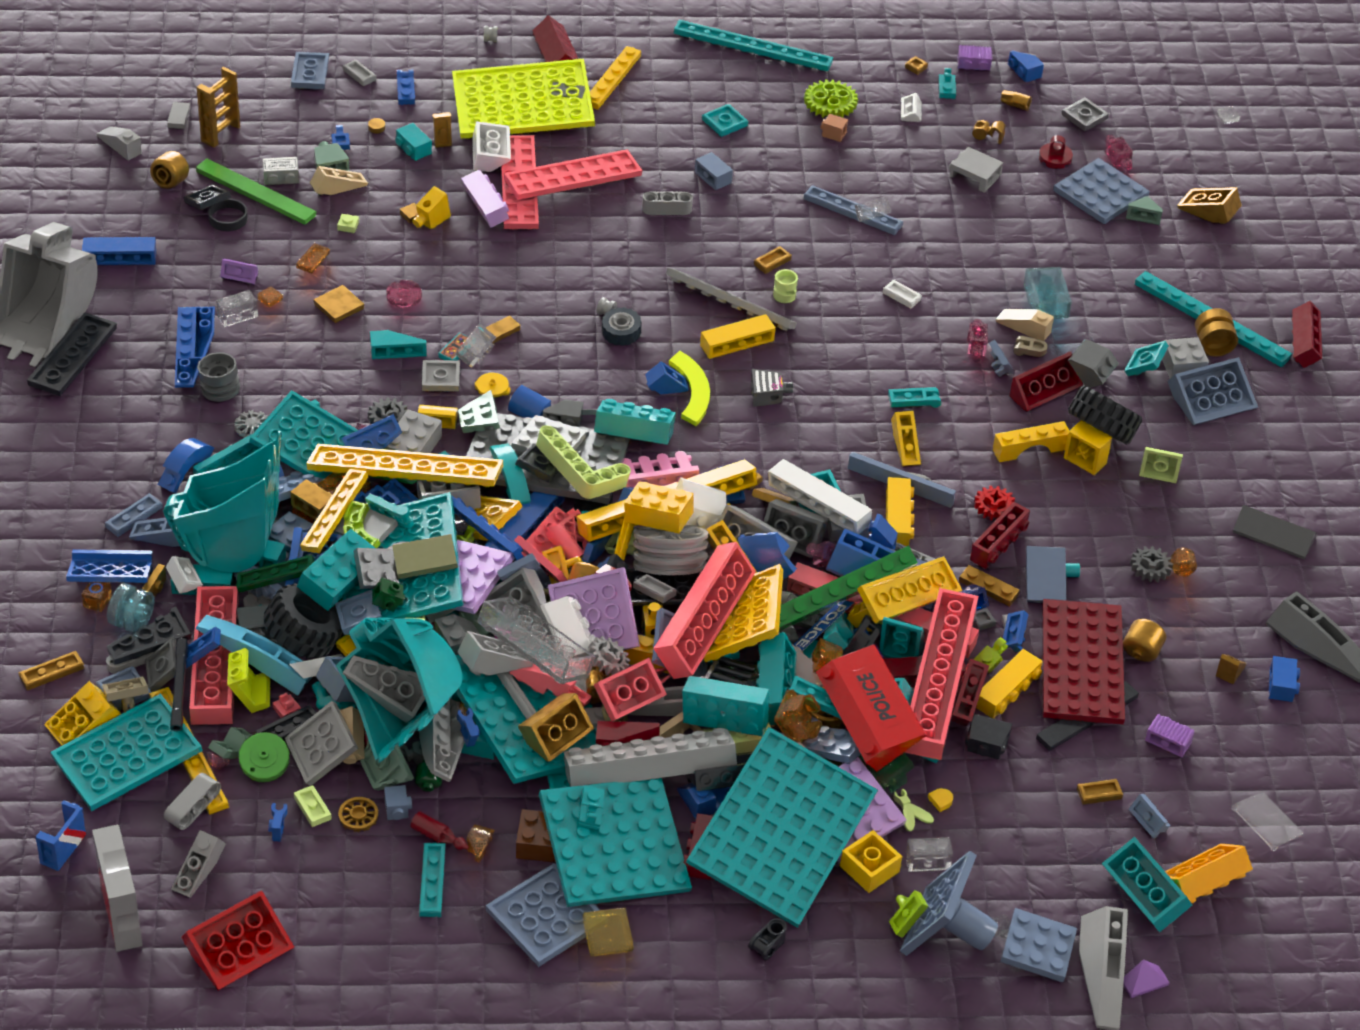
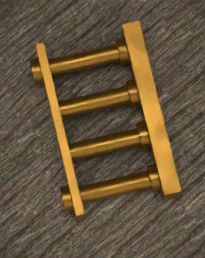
M225 67L221 68L222 79L211 88L203 84L196 87L201 141L212 147L218 145V133L227 126L231 125L237 129L240 128L237 73ZM223 87V93L215 98V93ZM224 101V107L216 112V106ZM225 114V120L217 125V120Z

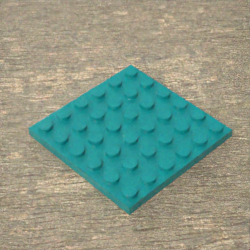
M662 778L540 790L539 798L567 907L691 891V882L686 864L683 863L684 857ZM584 786L605 790L599 830L578 826Z

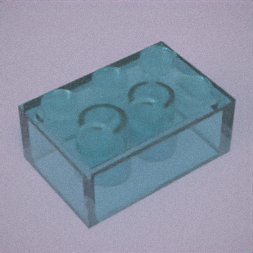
M1061 267L1026 268L1023 285L1031 310H1040L1054 316V319L1069 318L1072 301Z

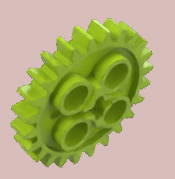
M827 79L823 83L819 80V84L814 82L813 86L809 85V88L806 89L804 104L807 105L806 108L810 109V112L816 111L815 115L822 114V118L829 114L843 118L844 114L849 116V112L853 113L854 109H856L858 94H855V90H851L852 86L846 87L847 83L840 84V81L835 83L834 80L828 82Z

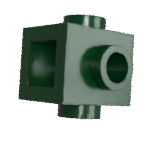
M381 577L372 590V604L392 612L398 606H401L405 599L403 585Z

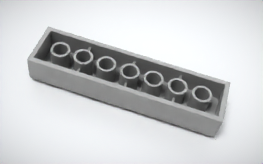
M716 728L711 732L695 731L689 735L674 734L672 737L666 738L656 736L651 738V740L635 739L630 743L613 742L608 746L592 745L586 749L571 748L569 751H564L565 773L570 787L608 782L626 783L692 774L698 769L737 765L735 742L728 729Z

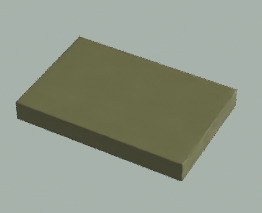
M451 534L392 545L398 579L458 568Z

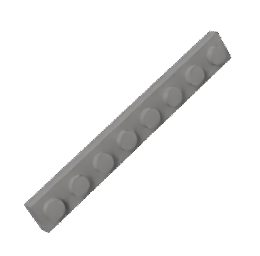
M668 268L666 275L671 276L670 280L677 283L682 281L686 283V287L693 290L698 288L706 296L711 297L712 294L717 297V301L725 304L730 302L732 303L731 307L738 310L743 308L751 316L757 317V315L766 314L771 322L778 324L777 327L786 331L788 328L795 329L797 322L677 269Z

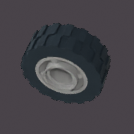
M618 307L611 309L602 318V335L604 339L608 340L609 343L621 346L636 342L641 335V317L630 308Z

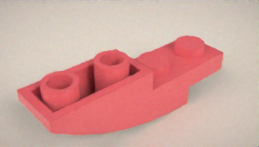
M534 663L532 667L509 672L516 680L526 683L535 692L542 693L543 695L548 690L552 691L557 697L562 693H576L583 707L592 698L591 695L575 686L578 681L576 677L550 666Z

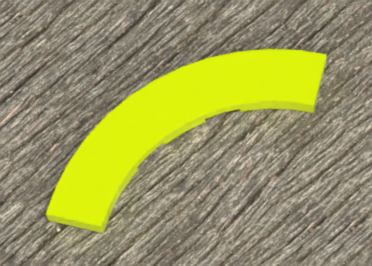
M679 351L669 360V365L687 378L691 390V400L687 408L682 412L681 419L697 426L706 414L710 401V387L707 377L700 366L688 355Z

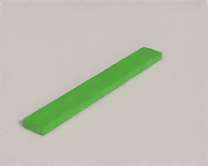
M207 158L196 166V172L304 225L316 216V211Z

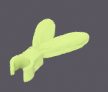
M904 789L901 790L902 797L898 796L897 792H894L893 799L902 807L903 815L907 819L904 824L906 830L912 831L914 829L915 818L924 823L931 824L934 822V818L930 813L916 805L910 804L911 801Z

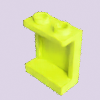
M246 648L229 653L227 685L251 713L270 707V677L264 673L255 675L248 667V650Z

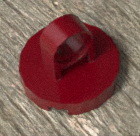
M1062 136L1052 137L1050 143L1043 145L1039 151L1040 162L1047 163L1046 166L1049 168L1062 169L1065 165L1071 164L1073 153L1069 147L1065 146V138Z

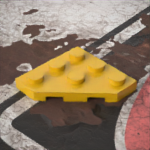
M480 496L481 508H475L474 510L478 516L482 515L489 525L494 524L499 530L510 518L516 515L522 508V505L518 500ZM475 530L473 534L475 539L487 540Z

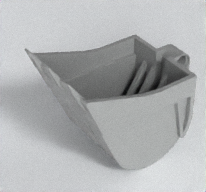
M52 222L33 231L31 235L23 234L4 243L0 272V345L12 348L7 357L8 359L15 360L22 351L34 355L30 366L37 367L83 315L92 300L97 282L96 255L71 247L72 228Z

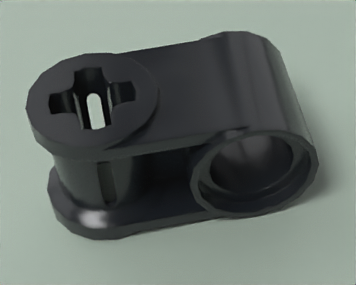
M777 918L770 920L768 924L751 938L748 948L761 954L762 959L769 960L785 943L786 923Z

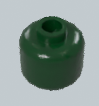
M425 760L416 767L415 783L422 791L432 792L441 786L442 778L430 772Z

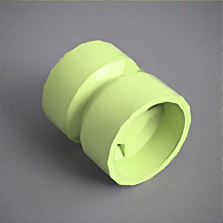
M783 269L775 274L773 297L778 302L790 303L796 298L798 276L792 270Z

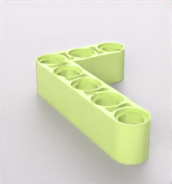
M544 425L540 428L536 442L537 447L582 497L592 499L627 486L631 472L628 465L618 463L593 471L554 427Z

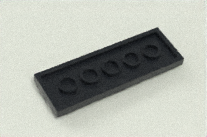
M84 312L27 379V384L61 396L117 329V323Z

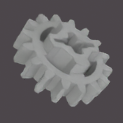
M601 636L600 639L596 637L588 646L587 654L590 655L588 659L594 662V667H599L600 672L604 670L607 676L610 673L614 675L629 667L630 659L626 658L628 653L623 652L624 647H619L618 642H612L610 637L607 640L604 636Z

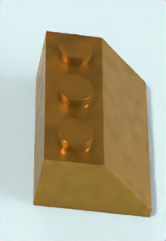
M562 693L518 725L526 743L547 762L556 758L594 729L576 693Z

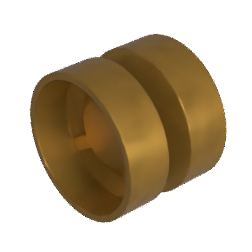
M1220 308L1209 309L1200 314L1196 319L1195 329L1206 355L1213 357L1224 356L1235 349L1238 344V336L1232 316L1228 311Z

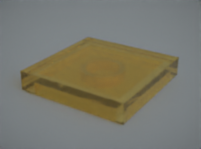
M626 908L583 913L582 917L591 956L634 950Z

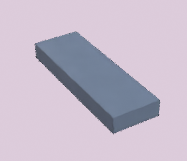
M149 493L106 521L105 528L119 537L133 528L136 521H143L162 509V502Z

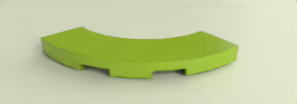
M352 500L344 515V534L352 529L375 548H378L381 544L379 539L370 536L364 530V519L370 510L368 504Z

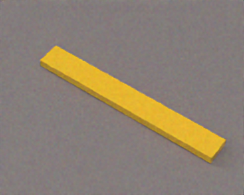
M169 687L149 693L150 699L161 694L168 704L173 707V695ZM183 716V723L186 725V727H187V728L189 729V731L192 733V731L190 730V728H189V726H188V724H187V722H186V720H185V718H184V716ZM202 752L182 762L192 781L200 773H205L216 780ZM222 790L206 807L209 815L229 808V803Z

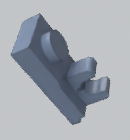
M993 340L989 343L992 348L989 352L996 361L991 366L996 370L995 373L998 377L1005 373L1013 375L1015 371L1000 346Z
M1139 794L1130 806L1129 811L1153 838H1156L1160 832H1166L1170 824L1167 823L1168 821L1145 794Z

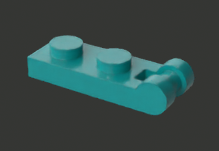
M936 387L888 390L891 407L931 405L933 408H937L942 404Z
M369 494L365 498L371 510L397 520L399 526L407 529L414 525L412 517L409 516L410 511L408 507H398L395 503L385 501L382 497H377L373 494Z

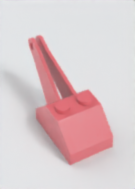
M647 658L595 683L594 687L610 720L615 721L666 696L667 693L662 683L669 679L671 675L668 674L660 679L658 675L667 671V669H654L650 659Z

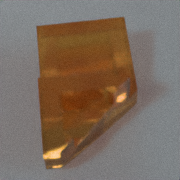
M474 824L467 836L466 841L469 846L467 851L475 855L476 862H480L485 855L487 845L493 838L494 830Z

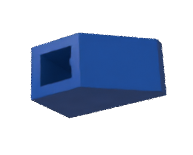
M1010 51L1008 65L1025 82L1042 78L1044 64L1035 55Z
M877 514L875 521L871 520L869 532L871 534H869L868 539L895 550L898 532L881 514Z

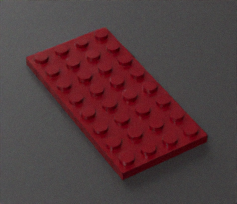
M1043 599V718L1124 725L1125 700L1121 605Z

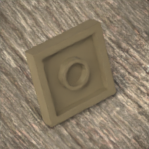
M144 677L102 685L107 702L121 699L123 713L129 710L128 704L130 709L135 707L134 696L149 693Z

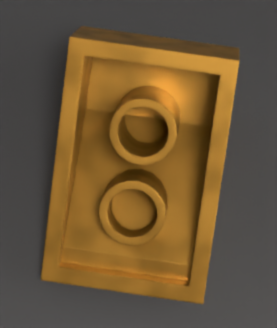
M1237 188L1191 189L1177 205L1180 210L1212 223L1220 224L1229 222L1242 206Z

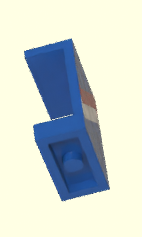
M64 800L61 804L65 825L56 837L42 831L36 836L40 864L57 871L61 869L86 835L82 807Z

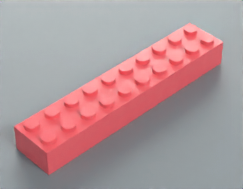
M939 588L910 705L927 736L906 750L905 753L937 760L942 759L978 602V596Z

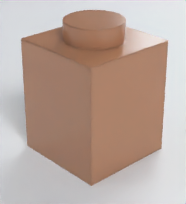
M829 114L821 124V129H823L822 136L841 142L847 133L848 119Z

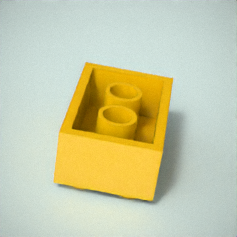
M638 482L624 502L625 522L680 534L694 513L693 493L667 488L666 486L653 485L647 482Z

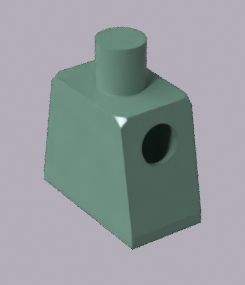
M322 141L314 148L316 169L318 166L349 171V158L339 144H328L326 141Z

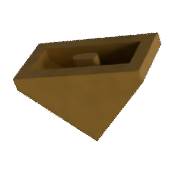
M1222 654L1216 677L1234 685L1247 663L1230 655Z

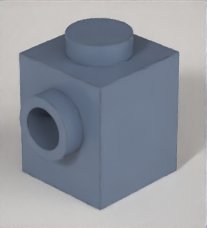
M405 785L384 787L387 820L408 818V809H412L411 796L407 797Z

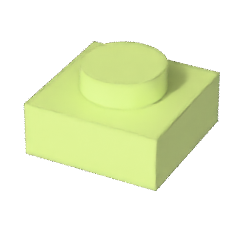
M342 214L337 229L339 231L355 233L359 217Z

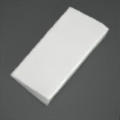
M917 93L901 98L902 121L921 122V100Z
M171 557L166 569L179 593H185L203 586L189 558Z

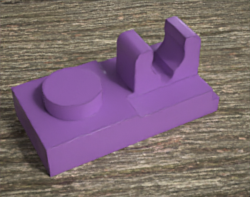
M229 259L222 260L220 277L255 284L258 275L257 265Z

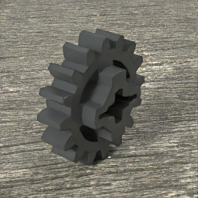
M387 397L386 401L379 399V403L374 401L373 406H369V423L373 424L393 414L397 422H399L407 411V405H403V401L397 402L396 398L391 401L389 397Z
M1144 546L1143 550L1138 548L1136 553L1133 552L1130 561L1131 571H1136L1135 576L1141 575V580L1146 578L1149 582H1152V579L1159 582L1160 578L1166 580V576H1170L1172 571V558L1167 557V552L1162 553L1161 548L1154 550V546H1151V549Z

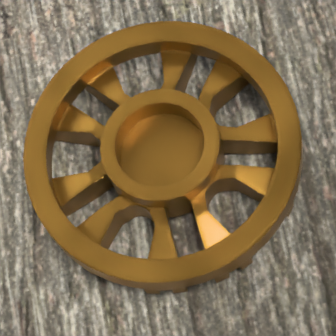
M365 797L350 798L339 808L340 823H342L345 829L348 828L354 830V832L369 830L371 826L376 824L379 815L377 805ZM360 802V805L354 806L353 803ZM342 812L348 813L349 815L342 816Z

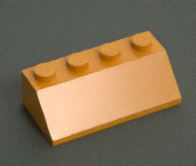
M1219 844L1165 872L1187 896L1189 901L1193 903L1197 897L1213 893V889L1229 885V881L1241 879L1246 876L1245 873L1253 869L1245 846Z

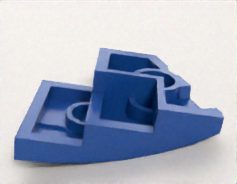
M394 478L383 487L375 486L366 494L361 491L353 501L367 504L365 498L369 494L377 497L380 496L385 501L395 503L396 505L417 501L418 498Z
M778 532L756 533L753 536H745L743 534L738 537L742 550L757 573L780 564L783 568L784 580L796 571L797 568L784 555L790 546Z

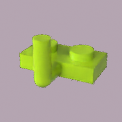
M915 890L909 897L903 895L896 897L900 908L889 921L895 934L902 938L928 908L922 894Z

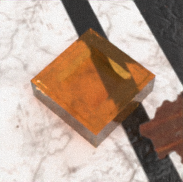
M270 286L258 293L257 298L266 306L271 307L283 300V295Z

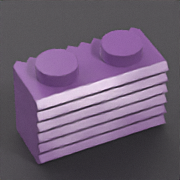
M960 45L957 57L958 68L990 71L992 63L991 47Z
M1157 714L1147 730L1145 741L1183 757L1192 743L1195 731L1186 725L1172 721L1169 717Z

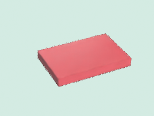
M517 536L514 541L521 546L526 556L533 553L545 572L556 582L567 581V578L560 569L523 537Z

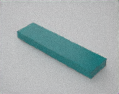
M424 843L419 917H441L446 844Z

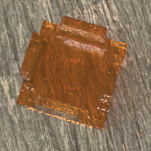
M794 689L786 690L774 720L787 738L802 744L803 740L817 738L823 725L821 721L811 722L812 716L810 713L819 712L821 709L813 695H797Z

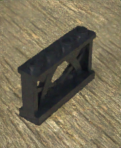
M753 752L737 753V765L695 770L692 774H686L687 781L692 782L696 786L697 791L732 787Z

